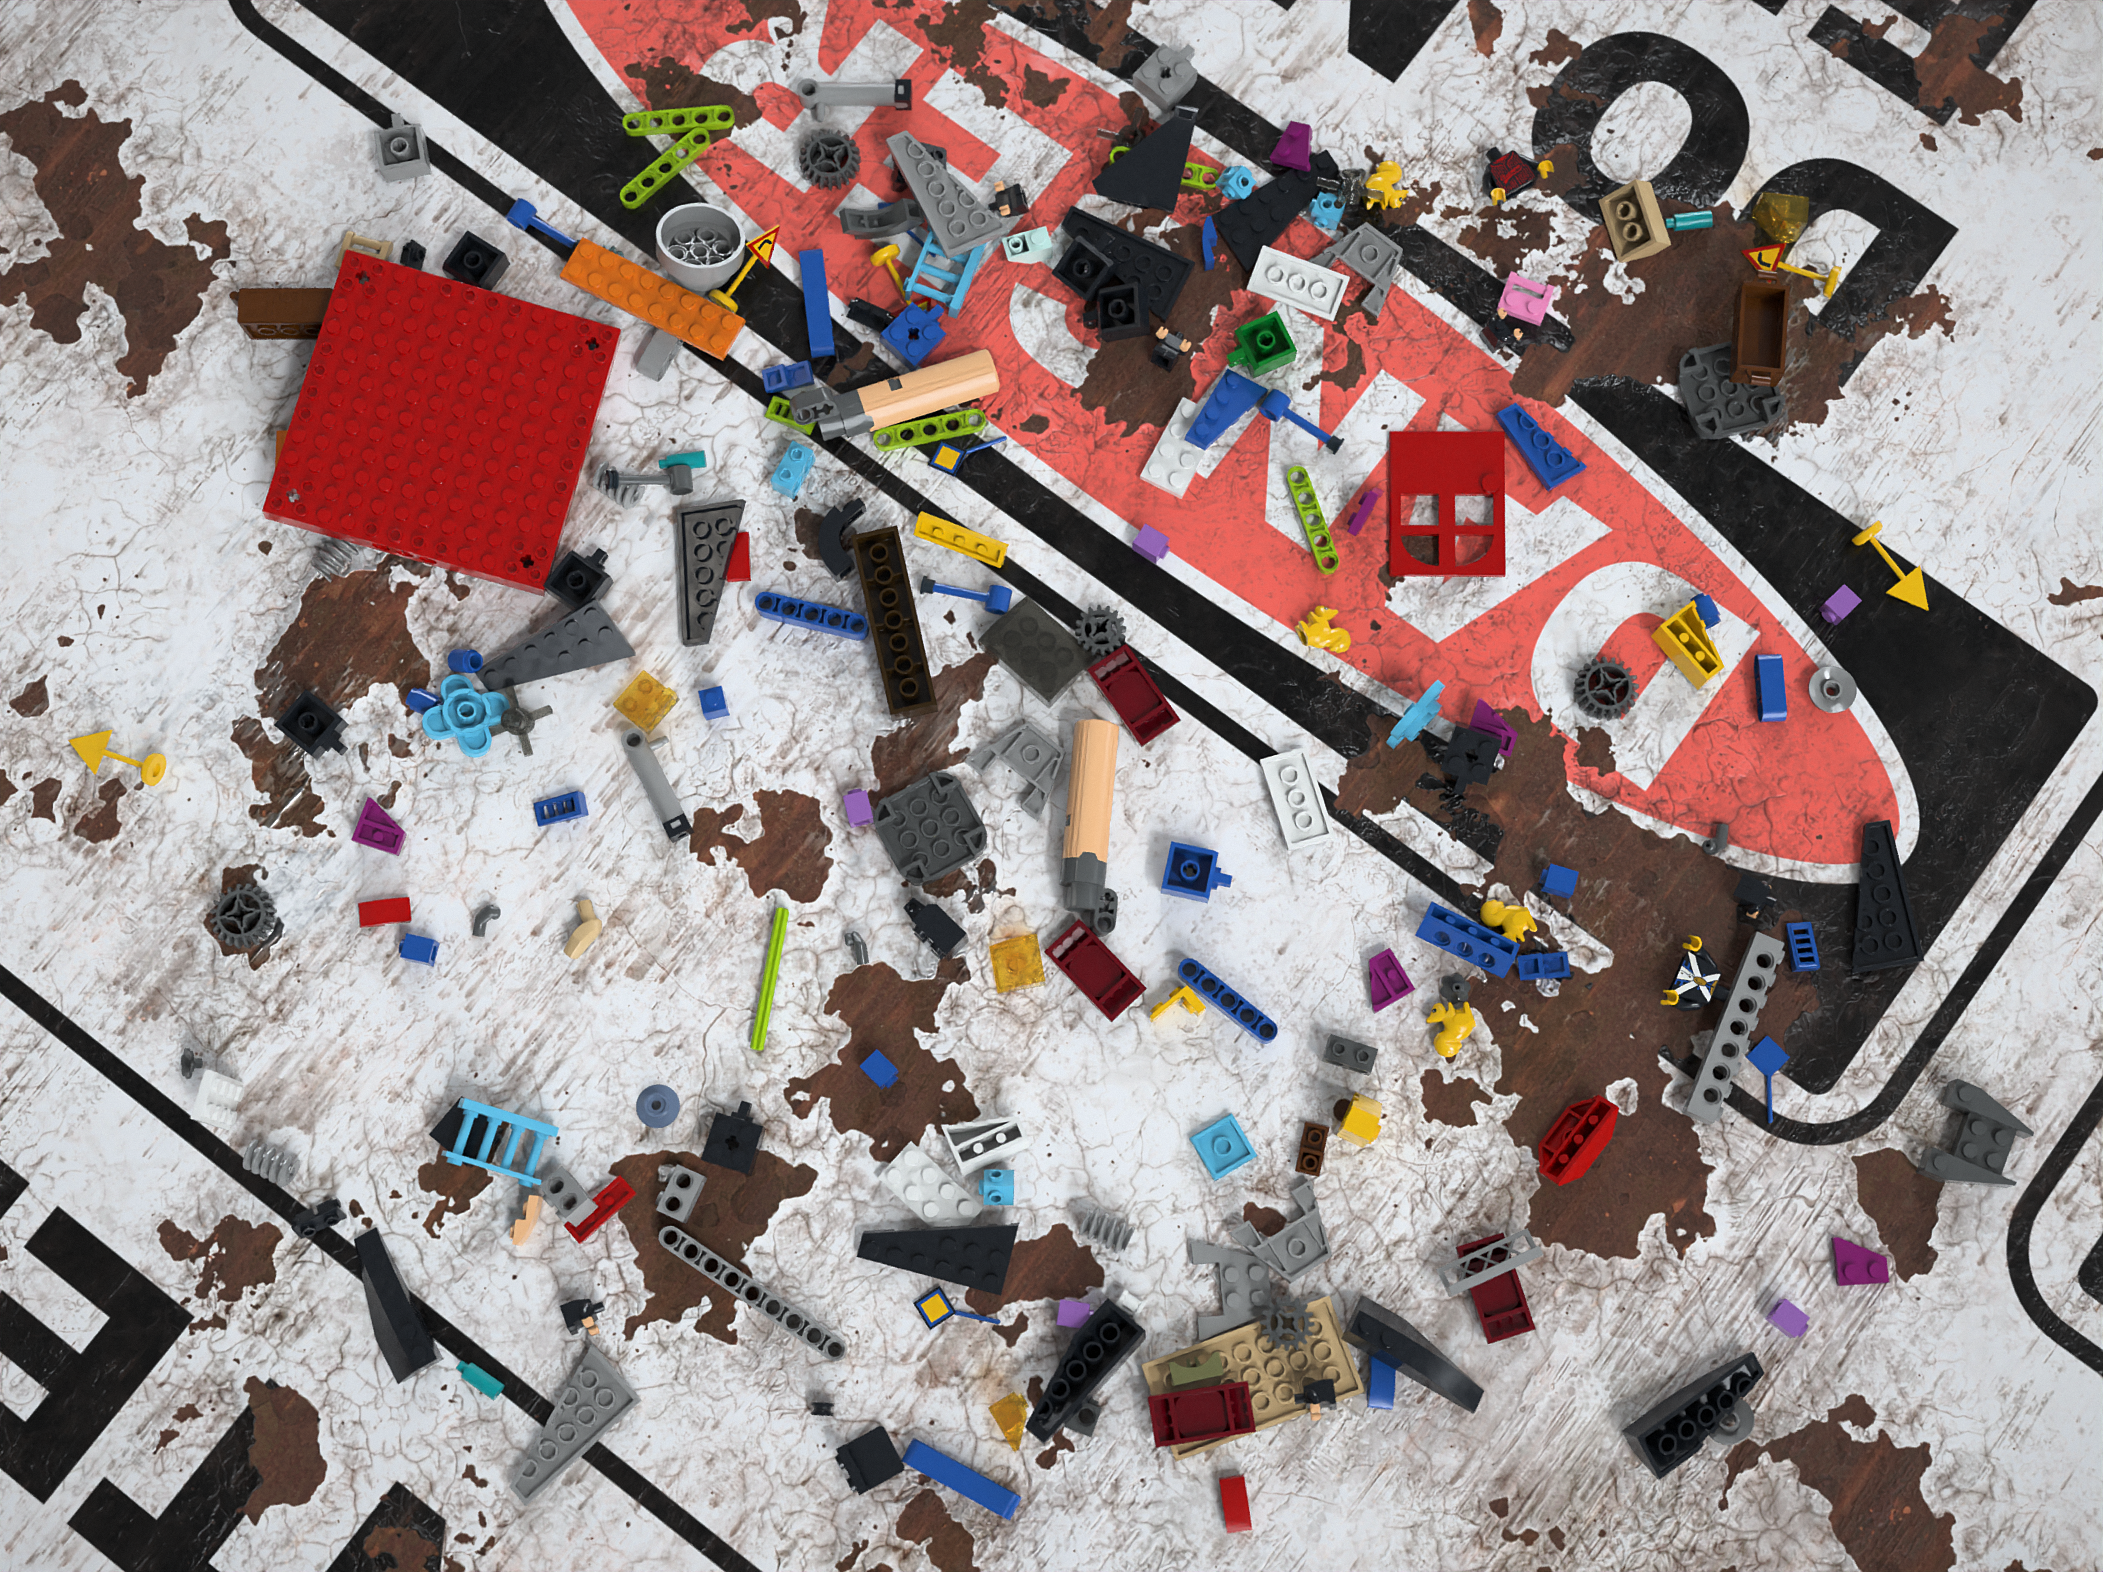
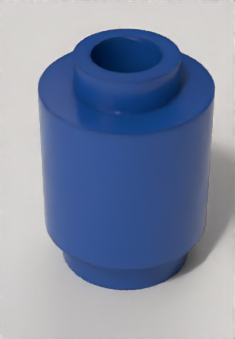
M1700 593L1690 599L1696 603L1697 607L1695 609L1700 620H1703L1706 625L1705 630L1721 622L1719 618L1721 614L1710 595Z
M454 649L448 656V666L453 672L475 673L483 665L481 654L475 650Z
M414 687L406 699V705L410 706L411 710L422 715L430 708L443 705L441 697L423 688L417 689Z

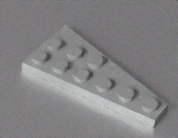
M907 130L886 139L885 143L947 260L1009 233L1010 229L1005 224H1002L991 210H987L978 201V198L953 174L950 175L938 160H935L928 154L926 148Z
M591 1344L588 1349V1353L558 1401L542 1433L538 1436L527 1459L524 1460L509 1486L525 1506H528L642 1401L594 1344Z

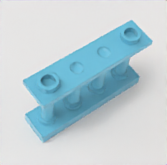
M928 225L927 231L930 232L911 278H906L903 285V290L906 291L905 300L909 301L914 291L946 303V306L949 307L948 316L957 319L987 243L973 248L971 254H959L950 258V260L961 263L962 267H965L963 274L958 273L956 275L925 263L929 252L945 257L940 245L933 243L935 236ZM921 271L953 283L957 287L955 294L950 293L948 295L917 283Z
M460 1098L458 1108L464 1109L463 1114L465 1116L453 1152L442 1151L441 1155L448 1157L447 1162L458 1166L465 1162L519 1179L517 1184L532 1188L533 1183L541 1185L542 1180L533 1178L544 1141L548 1140L549 1136L556 1137L559 1127L467 1098ZM481 1114L488 1117L487 1122L489 1123L475 1160L462 1156L474 1118ZM503 1121L511 1124L510 1129L512 1131L501 1165L497 1167L486 1163L497 1127L498 1125L501 1126ZM528 1129L535 1131L533 1135L535 1140L524 1173L520 1174L509 1169L521 1133Z

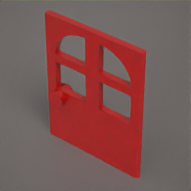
M1505 431L1389 432L1390 577L1506 576ZM1401 496H1438V525H1401ZM1455 496H1485L1493 498V525H1455ZM1401 536H1438V566L1422 563L1412 557L1405 549ZM1455 536H1493L1491 547L1483 557L1473 563L1456 566Z

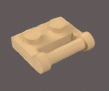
M347 231L335 267L337 270H340L346 249L387 261L393 251V242L387 240L382 242ZM356 244L379 250L380 253L375 254L352 248V246Z

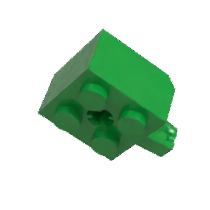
M1278 311L1236 329L1233 338L1236 347H1234L1235 351L1226 355V362L1229 368L1240 364L1243 367L1247 366L1254 379L1295 361L1297 349Z

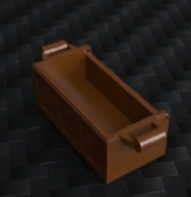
M1757 270L1753 281H1743L1735 293L1729 382L1776 387L1785 374L1790 286L1780 284L1777 271ZM1757 279L1775 281V284L1757 282Z
M241 288L239 292L232 291L229 297L238 306V324L251 340H317L333 289Z

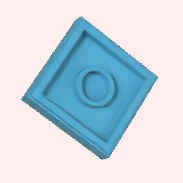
M1232 1113L1189 1138L1214 1181L1257 1157Z

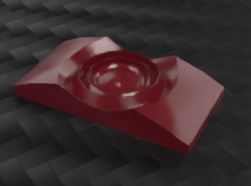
M1127 644L1087 669L1088 674L1102 696L1111 705L1127 731L1141 747L1181 721Z
M1080 919L1044 951L1056 967L1111 1023L1147 989Z
M1504 1232L1455 1247L1458 1259L1504 1239ZM1498 1247L1493 1249L1490 1260L1498 1263L1503 1262L1507 1251ZM1488 1252L1481 1254L1480 1256L1486 1258ZM1478 1258L1470 1259L1467 1270L1479 1273L1482 1271L1485 1261ZM1466 1262L1461 1263L1460 1267L1464 1268ZM1488 1263L1487 1268H1490V1267H1492V1266H1494V1265L1491 1264V1263ZM1516 1268L1469 1288L1475 1313L1487 1344L1536 1330ZM1465 1273L1464 1279L1472 1275Z
M1248 1381L1147 1396L1156 1448L1256 1432Z

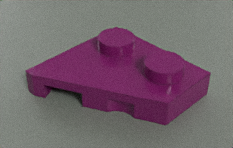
M1290 121L1270 156L1272 163L1309 172L1311 169L1309 154L1312 152L1310 142L1313 133L1311 126Z
M1375 487L1369 493L1364 492L1358 503L1362 505L1358 513L1353 512L1347 522V525L1350 526L1347 532L1354 536L1359 534L1373 511L1378 498L1382 496L1383 490Z
M1478 698L1470 725L1501 735L1502 743L1498 753L1510 757L1518 733L1482 698Z
M368 797L351 840L355 843L399 856L407 833L372 798Z
M1390 948L1368 960L1372 1011L1374 1014L1415 991L1413 984Z

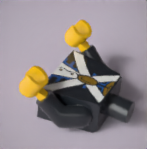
M1688 935L1691 938V944L1683 943V948L1691 950V952L1688 951L1683 954L1669 989L1663 990L1668 999L1661 1000L1662 1005H1670L1682 1012L1699 1010L1707 1006L1712 998L1724 1003L1730 992L1729 989L1718 985L1722 973L1718 970V966L1710 954L1702 946L1701 939L1693 935Z

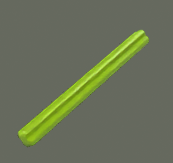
M782 907L776 908L750 1043V1048L757 1051L764 1049L788 922L789 910Z

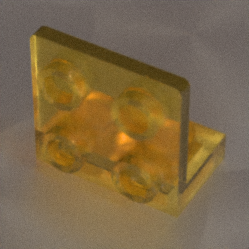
M643 670L613 703V706L649 735L680 699L671 688L664 687Z

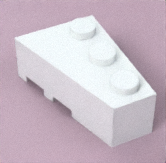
M1019 1116L991 1119L985 1122L941 1125L963 1176L1031 1146Z

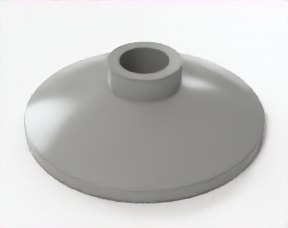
M1827 666L1813 674L1809 681L1808 693L1813 704L1820 710L1828 713H1839L1848 709L1853 704L1857 695V687L1853 677L1846 670L1840 667ZM1827 688L1832 689L1834 695H1828L1826 692Z
M1739 1399L1734 1405L1735 1409L1730 1415L1724 1416L1718 1423L1719 1428L1714 1434L1710 1433L1709 1437L1723 1445H1734L1747 1439L1755 1425V1416L1748 1403ZM1729 1422H1735L1734 1426L1727 1427Z

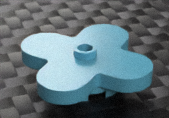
M458 674L450 675L443 680L440 688L443 705L430 708L423 716V732L434 740L455 737L460 750L465 755L473 758L481 757L491 747L492 737L488 727L498 725L506 720L509 713V702L505 696L498 692L478 694L467 677Z
M1439 680L1435 681L1416 705L1412 703L1403 713L1404 717L1390 733L1391 736L1386 741L1392 749L1404 738L1412 742L1420 734L1419 731L1428 725L1440 711L1442 705L1437 700L1440 698L1439 694L1445 688L1442 682Z

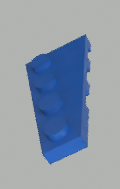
M1227 369L1187 432L1184 440L1205 451L1231 425H1234L1245 412L1250 411L1256 402L1260 399L1262 400L1267 395L1268 389Z
M1514 403L1496 414L1495 419L1548 492L1585 471L1587 468L1582 461L1579 463L1572 457V452L1566 447L1562 448L1554 441V436L1548 431L1544 432L1537 425L1538 422L1518 404Z

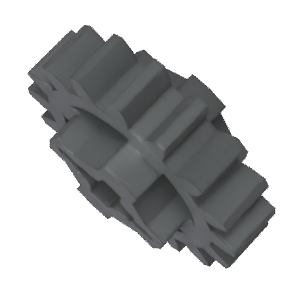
M1097 605L1096 611L1089 607L1088 615L1083 612L1080 614L1082 621H1076V627L1079 629L1075 630V636H1080L1077 639L1078 645L1084 643V652L1091 649V656H1094L1096 652H1100L1101 657H1104L1105 651L1111 654L1114 652L1113 647L1117 649L1121 647L1119 641H1125L1126 636L1122 633H1125L1127 628L1126 626H1121L1124 623V618H1117V610L1111 613L1110 606L1102 610L1101 606ZM1113 624L1116 627V636L1114 635V632L1111 631ZM1086 626L1088 627V630L1091 632L1088 638L1085 634ZM1105 628V633L1101 631L1099 634H1096L1097 629L1102 630Z
M1287 1295L1285 1302H1282L1277 1297L1276 1305L1270 1302L1267 1304L1270 1309L1269 1312L1262 1311L1266 1320L1259 1321V1324L1265 1325L1266 1329L1261 1334H1268L1270 1336L1266 1341L1267 1343L1276 1342L1275 1349L1284 1345V1350L1289 1351L1290 1345H1292L1297 1350L1299 1349L1298 1342L1306 1345L1307 1341L1304 1337L1306 1335H1313L1308 1330L1309 1327L1315 1326V1323L1310 1322L1308 1319L1313 1316V1312H1305L1307 1304L1298 1305L1300 1298L1290 1302V1296ZM1290 1306L1295 1308V1310L1291 1313H1284L1280 1307ZM1272 1315L1276 1319V1328L1273 1331L1270 1325ZM1301 1316L1304 1321L1302 1332L1298 1328V1319ZM1281 1317L1285 1319L1292 1318L1291 1326L1293 1330L1282 1328L1283 1321ZM1283 1334H1290L1295 1339L1285 1341L1279 1339V1337Z

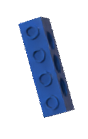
M1434 902L1430 903L1415 936L1503 979L1514 962L1520 944Z

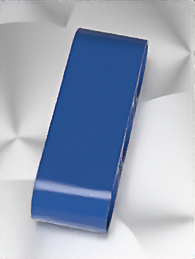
M1755 655L1754 676L1758 719L1760 722H1784L1787 717L1782 655Z

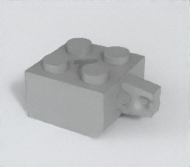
M1162 43L1133 74V87L1164 113L1168 114L1197 81L1198 70L1190 63V60L1195 55V49L1187 45L1178 53Z
M401 113L391 114L393 127L374 133L379 168L386 183L430 175L431 167L426 137L421 124L404 125Z

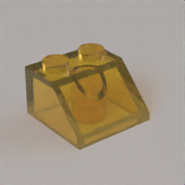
M1762 192L1752 210L1751 216L1772 239L1780 240L1783 243L1796 242L1808 222L1809 197Z
M1037 934L1015 937L989 946L998 994L1046 986Z
M1012 1392L988 1407L1014 1452L1020 1449L1028 1416L1026 1408L1030 1407L1022 1393L1017 1396L1016 1392Z

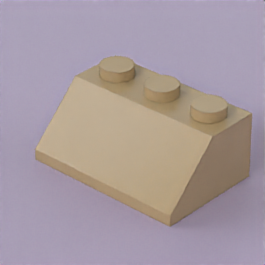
M1635 179L1598 200L1619 263L1652 256L1671 245L1650 182Z

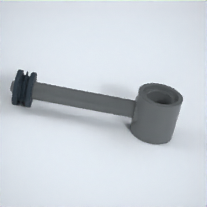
M687 465L670 467L668 475H619L617 470H606L604 478L606 489H618L619 484L668 485L670 493L673 495H686L693 492L691 467Z

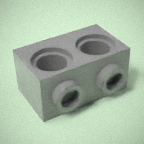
M677 1164L676 1168H671L666 1178L668 1185L665 1192L661 1191L656 1199L655 1204L658 1205L656 1210L686 1224L707 1178ZM684 1175H689L691 1178V1183L687 1188L679 1186V1179ZM672 1198L680 1200V1207L676 1211H670L668 1208V1203Z
M562 1166L539 1186L545 1193L542 1198L550 1207L555 1205L558 1209L555 1214L565 1224L569 1221L577 1227L598 1208L597 1204L577 1180Z

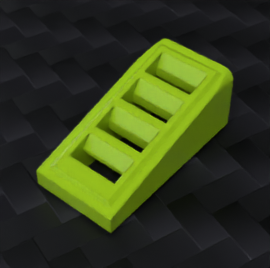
M773 396L764 417L810 435L816 422L799 425L794 421L791 410L787 418H785L790 408V401ZM783 405L779 415H776L779 406Z

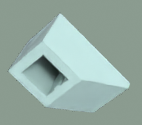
M1046 226L1001 238L1008 261L1032 264L1053 258L1052 244Z

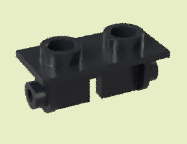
M411 239L410 243L407 242L402 247L400 263L402 265L405 264L406 267L421 271L427 249Z
M858 297L855 300L851 299L848 307L850 310L846 318L880 333L896 319L891 315V312Z
M330 1198L316 1205L318 1214H315L312 1208L296 1214L295 1218L291 1219L293 1224L291 1229L303 1239L346 1219L347 1216L340 1209L342 1206L338 1198Z

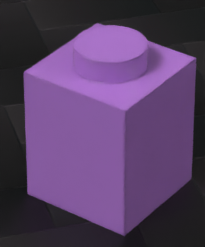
M1145 523L1133 541L1132 550L1156 564L1160 558L1164 559L1170 550L1168 546L1169 538Z
M1844 584L1819 610L1826 621L1836 626L1862 600Z
M861 789L848 791V795H844L843 799L851 828L874 823L867 791H862Z
M1786 1298L1779 1299L1765 1318V1320L1788 1338L1801 1337L1807 1330L1809 1325L1806 1323L1810 1319L1809 1316Z
M1060 1299L1056 1325L1080 1329L1094 1314V1310H1089L1090 1304Z

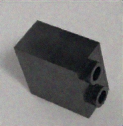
M460 1098L429 1134L449 1152H453L465 1116L463 1114L464 1109L458 1108ZM478 1114V1117L474 1118L462 1156L476 1160L489 1123L487 1122V1116ZM499 1125L491 1145L492 1147L502 1138L501 1133L504 1129ZM462 1162L467 1167L472 1168L474 1166L472 1164Z

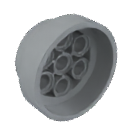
M706 203L681 205L667 212L658 223L656 229V256L670 278L683 288L693 291H709L719 288L730 279L743 262L745 251V232L743 226L733 214L721 207Z

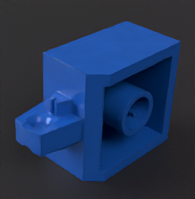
M912 302L880 334L879 342L911 372L915 371L945 340L946 333L939 327L940 323L937 321L943 315L944 309L937 304L930 312L926 309L922 311ZM909 334H911V336L913 334L916 335V340L914 338L913 340H910L908 338Z
M1171 841L1160 893L1208 903L1211 889L1217 890L1218 886L1230 888L1233 876L1221 873V868L1216 867L1219 852ZM1187 869H1193L1192 872L1196 875L1192 874V877L1186 876Z

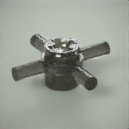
M1135 107L1131 124L1122 127L1119 133L1098 128L1096 137L1114 141L1119 147L1132 149L1144 139L1139 130L1144 109ZM1130 136L1135 137V143L1132 145L1126 142L1124 143V140L1129 141Z
M1351 168L1342 170L1339 174V181L1318 177L1316 180V186L1336 190L1338 198L1334 202V207L1337 209L1342 208L1345 202L1349 205L1360 202L1361 196L1382 200L1384 197V191L1364 187L1362 179L1365 177L1366 171L1361 168L1359 170Z
M514 686L505 688L510 708L503 712L501 724L490 727L489 731L491 737L506 731L517 735L524 757L533 755L528 733L533 730L535 720L552 714L553 710L550 705L532 712L521 708Z

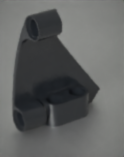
M1176 103L1174 115L1170 120L1152 132L1091 181L1097 195L1107 197L1112 202L1136 208H1154L1174 213L1199 108Z

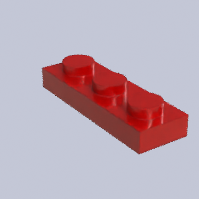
M619 1175L592 1199L598 1208L577 1227L569 1221L563 1226L579 1244H582L636 1196L637 1193Z

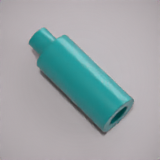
M1710 210L1673 214L1672 218L1664 220L1666 228H1673L1674 231L1712 227L1713 217Z
M705 451L667 455V459L659 460V468L669 469L677 465H687L691 469L707 467Z
M461 1361L456 1367L462 1373V1379L493 1401L500 1395L505 1386L472 1362L468 1365Z

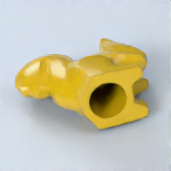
M1386 160L1381 162L1376 168L1377 173L1371 175L1362 185L1361 194L1366 210H1369L1374 202H1380L1382 210H1385L1388 204L1391 208L1398 209L1409 192L1408 190L1393 189L1392 184L1397 183L1401 179L1402 171L1395 161Z
M1317 606L1314 613L1311 611L1306 616L1309 623L1306 624L1300 620L1298 622L1299 625L1295 626V630L1302 645L1316 648L1329 647L1330 651L1336 653L1347 651L1351 645L1348 631L1340 627L1331 629L1328 621L1337 615L1338 610Z
M1491 900L1485 902L1480 909V916L1484 924L1490 927L1502 925L1505 932L1502 936L1516 943V938L1521 942H1525L1524 931L1528 929L1532 932L1537 931L1535 922L1527 907L1518 905L1504 907L1502 901Z
M1468 1001L1463 1003V1008L1457 1010L1454 1009L1451 1002H1448V1010L1445 1009L1443 1004L1436 1003L1431 1009L1430 1016L1426 1019L1427 1023H1443L1445 1030L1439 1032L1434 1037L1433 1045L1437 1053L1444 1057H1452L1459 1053L1458 1050L1462 1047L1460 1041L1467 1038L1472 1032L1473 1027L1476 1026Z

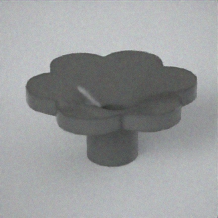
M1456 974L1453 977H1445L1442 982L1443 987L1440 990L1441 996L1447 998V1001L1453 1005L1458 1003V1001H1467L1468 992L1471 989L1470 983L1464 981L1463 976L1460 974Z
M185 1048L184 1055L181 1056L182 1075L186 1079H191L194 1069L202 1068L203 1065L202 1059L194 1058V1053L189 1048Z

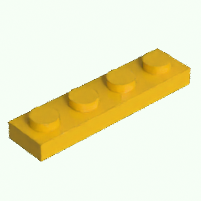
M922 511L918 516L913 534L998 568L1002 567L1009 544Z

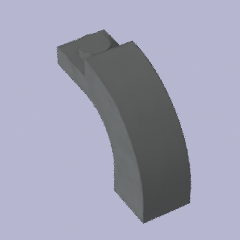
M902 198L896 203L878 210L864 211L844 208L839 211L843 234L855 235V239L862 240L894 236L909 231L925 222L923 213L914 199Z

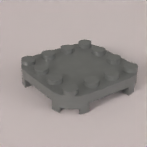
M1731 341L1701 349L1692 348L1687 351L1676 367V379L1690 423L1701 439H1721L1772 425L1778 419L1785 404V397L1781 395L1778 384L1776 387L1729 382Z
M938 771L928 773L929 776L888 798L884 797L879 801L874 812V824L878 835L899 873L913 886L928 885L976 860L987 848L985 825L977 814L961 782L956 776Z

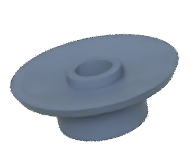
M662 1084L651 1085L644 1089L636 1102V1112L639 1119L651 1128H663L670 1125L677 1118L680 1110V1101L675 1091ZM659 1101L661 1103L660 1109L654 1110L653 1104Z

